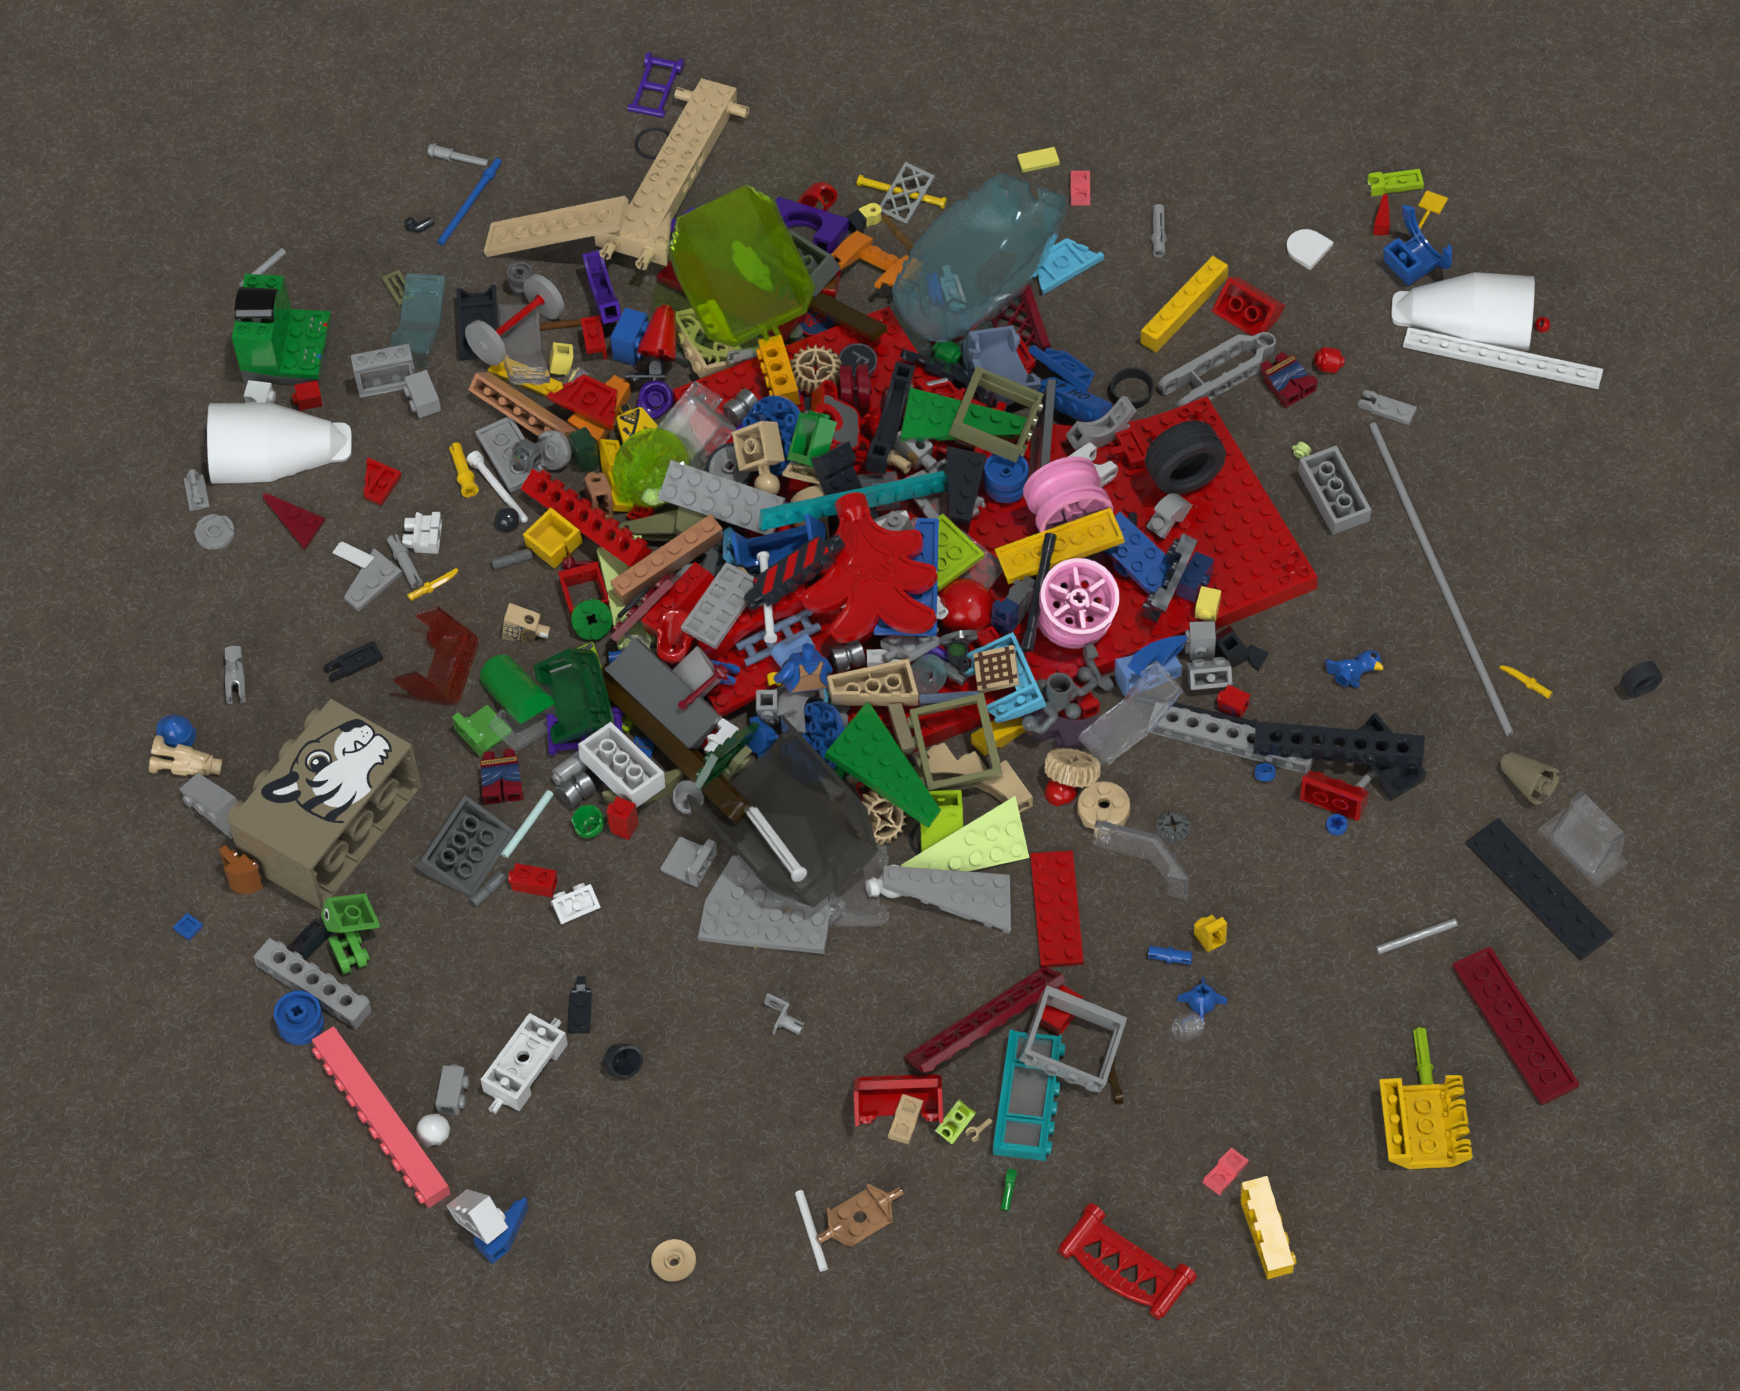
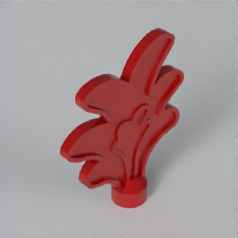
M853 492L843 495L835 502L836 512L840 521L835 535L838 534L846 547L835 556L836 562L830 568L819 572L826 575L803 593L801 601L804 607L812 612L827 613L845 605L843 611L830 627V633L834 641L839 643L852 642L862 638L874 628L879 619L892 629L902 633L920 634L930 630L937 621L934 610L908 595L927 591L938 579L935 566L911 560L920 554L924 546L920 531L915 529L904 531L887 530L879 526L872 519L865 494Z

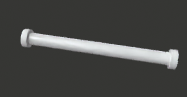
M759 552L757 554L761 573L768 569V560L770 558L768 552ZM764 604L765 642L774 643L777 641V635L774 633L772 604L769 607Z

